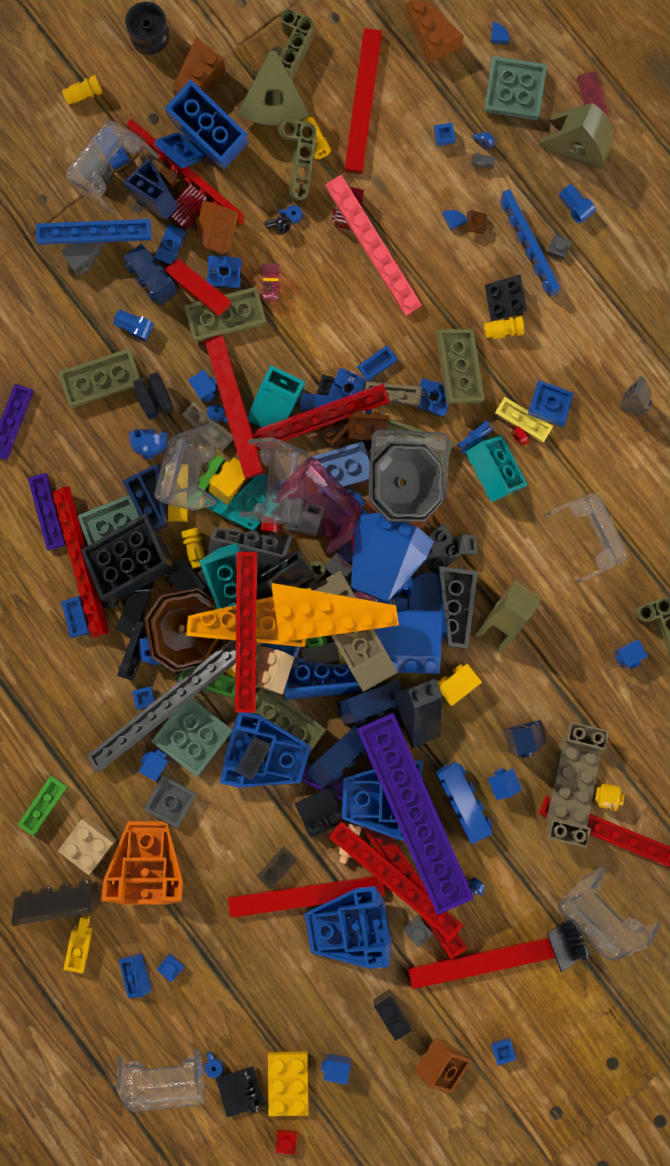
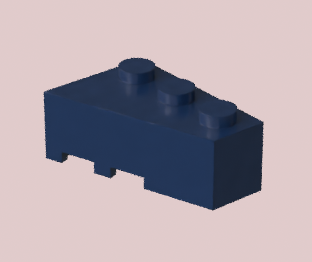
M150 157L123 182L134 200L163 219L168 218L178 208L177 203Z
M142 243L123 256L126 261L124 266L130 274L135 273L138 277L135 280L142 289L145 287L149 291L147 295L153 303L157 302L161 306L178 294L173 280L170 276H166L163 268L156 263L154 257Z
M158 464L122 481L140 516L146 513L157 531L169 526L161 469Z
M396 680L346 700L336 702L343 725L356 722L357 725L368 721L367 717L371 715L374 718L385 714L384 710L389 708L391 711L397 710L398 705L393 692L402 689L400 681Z
M540 720L503 729L509 752L518 755V757L521 756V758L533 756V752L538 751L546 743Z
M357 724L307 771L308 775L321 789L332 779L336 782L344 774L342 770L345 767L350 769L357 762L356 756L360 755L362 757L367 752L357 731V728H359Z

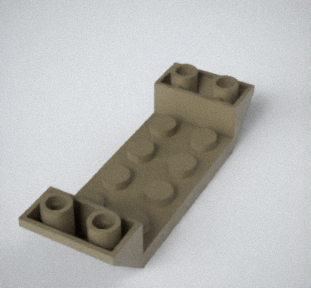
M341 570L310 587L313 591L356 598ZM374 629L331 635L363 692L398 673Z
M574 722L569 723L561 742L547 814V839L587 848L591 828L587 827L600 753L606 750L608 730Z

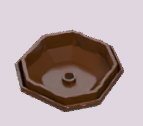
M199 588L160 595L144 618L151 657L172 672H178L198 667L218 651L225 643V639L186 636L188 616L216 610L217 607L214 599ZM183 625L184 631L180 632L179 627Z

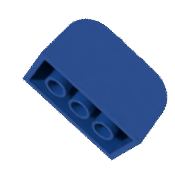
M191 79L165 107L166 113L175 127L222 171L249 143L247 133Z

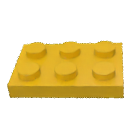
M308 1051L268 1052L269 1116H308Z

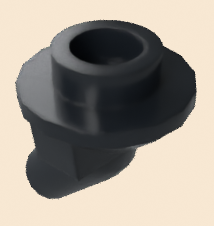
M278 216L277 219L264 222L266 229L276 227L277 233L280 235L287 233L291 228V219L286 216L283 218Z

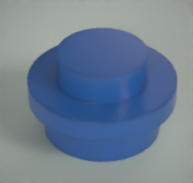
M475 877L467 881L471 893L475 896L477 894L481 896L484 894L483 891L486 887L481 881Z

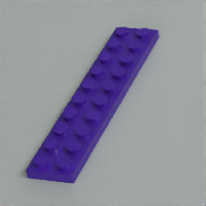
M391 713L357 728L437 915L474 899L394 714Z

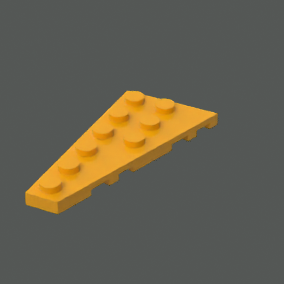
M271 583L279 642L399 626L396 605Z
M268 597L257 600L256 642L305 647L306 639L279 642L274 598ZM236 605L188 616L186 636L236 640Z

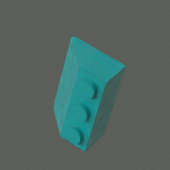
M502 435L482 441L466 451L468 460L472 464L477 478L481 481L491 503L528 486Z
M238 542L219 548L200 560L217 609L236 605L237 552H241Z

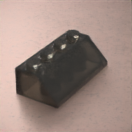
M90 879L79 881L78 885L71 886V883L60 884L59 888L52 889V886L40 888V891L33 892L32 889L21 891L20 895L14 898L12 926L92 913L100 905L97 881L91 882Z

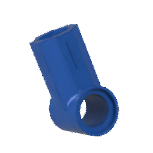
M573 184L565 187L559 194L561 200L570 209L572 218L579 224L596 212L593 202L588 198L584 199Z
M121 309L116 313L113 322L115 326L130 332L134 337L142 341L147 340L154 326V323L142 316L136 317Z

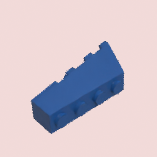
M301 658L294 659L284 688L286 700L363 693L348 665L328 664L323 661H306V659Z
M454 761L434 771L469 842L473 844L491 835L490 828L493 827L488 816L484 818L481 812L484 810V807L479 799L475 800L473 795L475 789L470 781H466L464 777L466 771L463 765H458Z

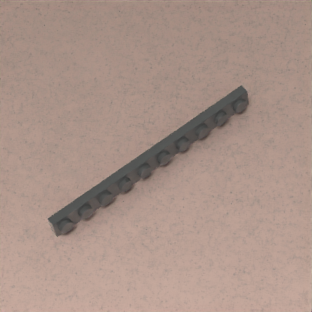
M230 640L88 754L87 757L96 772L102 771L236 663V640Z

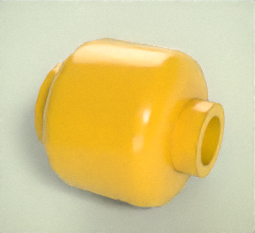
M603 783L601 787H597L595 802L598 803L599 808L616 811L619 805L623 806L625 794H621L619 786Z

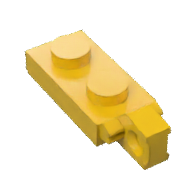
M82 915L79 925H74L71 931L64 970L81 974L85 971L92 937V928L88 927L90 916Z

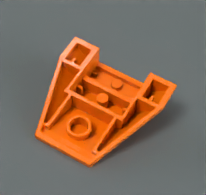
M128 821L103 880L102 902L123 905H167L182 902L183 879L168 823L165 821Z

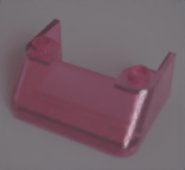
M309 457L282 484L275 502L278 504L285 498L295 500L299 496L305 503L310 502L325 507L322 517V532L324 536L331 540L327 549V553L330 554L352 539L361 513V506L315 458Z

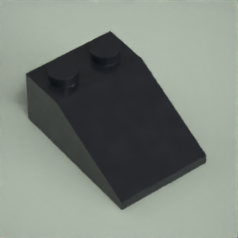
M436 678L420 681L393 692L411 748L441 736L442 695Z

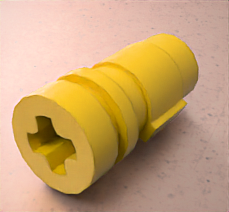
M96 75L90 76V79L85 78L83 82L75 83L63 89L62 93L66 103L70 105L85 100L90 96L93 98L95 94L97 96L103 94Z
M313 117L304 119L303 122L311 123L316 128L313 157L315 159L326 157L331 149L326 138L322 136L318 124ZM303 128L305 137L309 138L310 131L307 128Z
M517 316L515 319L510 317L509 320L484 323L485 338L493 337V339L505 338V335H510L511 337L515 336V334L517 336L524 335L522 316Z
M200 528L181 532L182 539H185L183 543L187 547V554L192 569L201 567L200 560L205 557L201 544L202 537L199 536L201 534Z

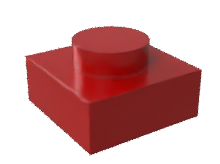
M277 1129L276 1153L296 1154L297 1131Z

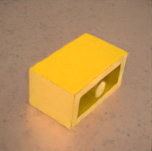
M235 457L230 462L226 461L221 467L222 471L218 475L214 474L209 481V492L226 505L249 480L245 479L240 461Z
M460 663L452 670L454 673L451 676L447 677L445 675L437 681L441 695L449 706H453L482 683L468 664L462 665Z

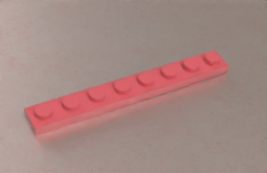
M340 175L325 184L326 190L405 317L420 308L422 304L343 176Z

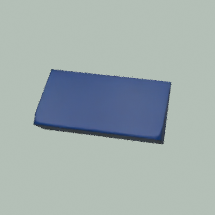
M135 954L119 959L128 998L143 997L150 993L151 986L143 954Z

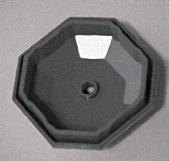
M387 442L369 461V502L387 521L425 522L443 503V462L426 443ZM400 479L404 481L403 486L399 483Z

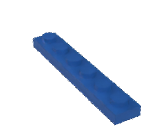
M508 189L502 193L500 199L501 208L507 212L510 225L517 231V239L520 243H523L525 254L534 265L535 274L540 276L543 290L546 293L548 292L550 297L558 293L560 286L511 190Z
M150 219L36 224V243L38 245L152 240Z

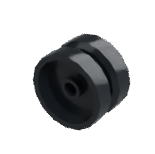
M144 1L135 4L129 9L126 14L125 23L134 48L142 54L148 55L159 53L165 49L169 43L170 33L165 13L161 7L153 2Z
M158 371L149 374L150 388L144 378L133 381L139 403L149 420L159 416L157 404H159L161 411L165 414L174 411L173 404Z

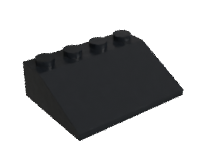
M146 513L81 550L101 601L110 604L119 601L177 568L169 549Z

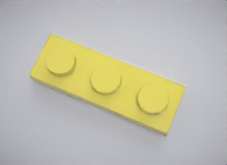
M504 397L494 415L514 427L520 426L527 435L541 443L545 441L553 428V425L528 415V410Z

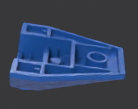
M380 513L361 514L354 530L351 589L388 603L425 562L434 541L417 526L407 522L387 521Z
M239 712L235 719L226 750L220 783L238 788L301 783L311 746L260 714Z
M414 761L422 778L423 761ZM372 769L343 778L342 819L405 841L375 770Z
M376 886L355 888L304 914L311 953L369 969L389 967L392 939L385 900Z

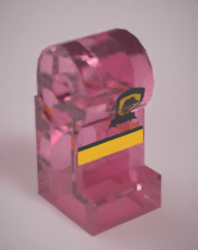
M262 264L263 301L278 302L280 265Z

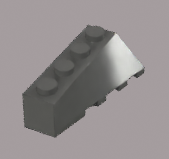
M215 527L210 537L208 555L219 548L238 542L241 552H257V569L262 570L265 564L270 563V565L280 562L279 558L288 555L293 535L286 534V537H278L277 533H269V536L258 535V531L241 533L238 529Z
M439 566L448 638L447 647L468 649L478 571Z

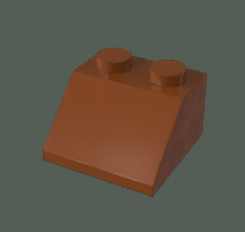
M203 200L195 238L206 248L225 254L231 249L239 212Z
M436 1038L429 1045L427 1053L419 1061L418 1067L414 1072L429 1088L451 1094L472 1059L447 1041Z

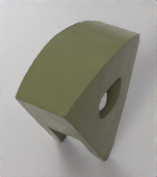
M270 51L266 56L237 115L244 119L264 125H280L287 119L299 121L309 116L276 51Z
M593 103L551 116L550 122L561 131L544 137L539 145L567 158L602 169L614 140V129L608 116Z
M515 579L475 633V636L484 635L492 625L505 633L498 652L502 653L537 609L541 600L540 595Z

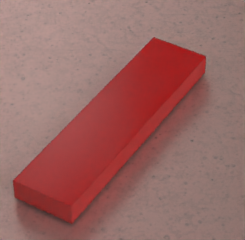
M178 258L164 270L167 276H170L172 280L218 317L231 305V300Z

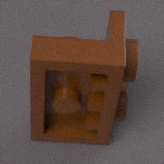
M355 411V413L349 416L348 439L386 441L387 424L391 415H385V412L366 414V411Z
M349 418L324 426L316 434L331 448H334L336 445L339 447L346 439L344 436L349 432Z

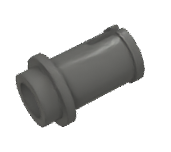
M479 152L473 153L471 165L474 168L480 166L493 169L495 156L480 155Z

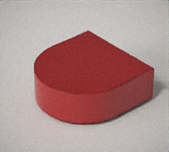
M520 426L510 432L520 446H525L529 443L527 435Z
M262 523L261 531L280 533L281 526L273 523Z

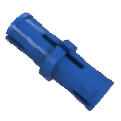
M484 421L476 430L470 431L469 436L457 444L458 449L462 448L460 451L465 454L475 444H479L481 439L489 432L493 431V427H487L490 423Z

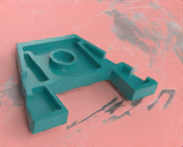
M265 473L254 476L227 505L212 493H209L200 502L203 507L251 531H254L280 506Z

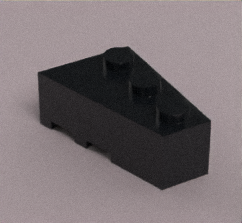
M300 550L279 558L280 562L273 565L267 563L263 566L264 569L257 571V596L260 599L273 597L271 583L298 587L315 576L312 565Z

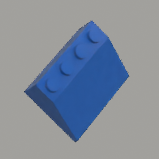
M397 610L399 626L374 629L398 673L440 674L442 611Z

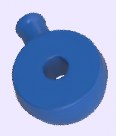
M482 132L480 135L473 134V140H477L486 149H490L495 143L494 137L487 132Z
M292 205L287 210L280 209L279 215L289 217L291 223L296 224L301 221L303 212L298 206Z
M212 404L207 409L208 418L215 422L223 421L227 424L228 419L224 416V409L220 405Z
M208 1052L206 1054L208 1061L205 1064V1072L209 1077L217 1078L223 1072V1063L220 1059L214 1058L212 1052Z

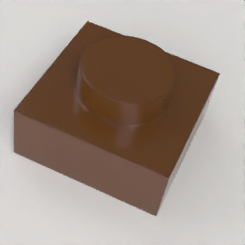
M165 166L161 168L159 172L163 181L173 192L179 188L177 175L173 170L169 171Z
M474 210L467 212L466 231L484 234L486 232L487 214Z

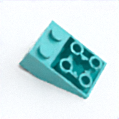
M270 365L249 412V422L262 428L290 418L301 398V393L306 388L305 381Z

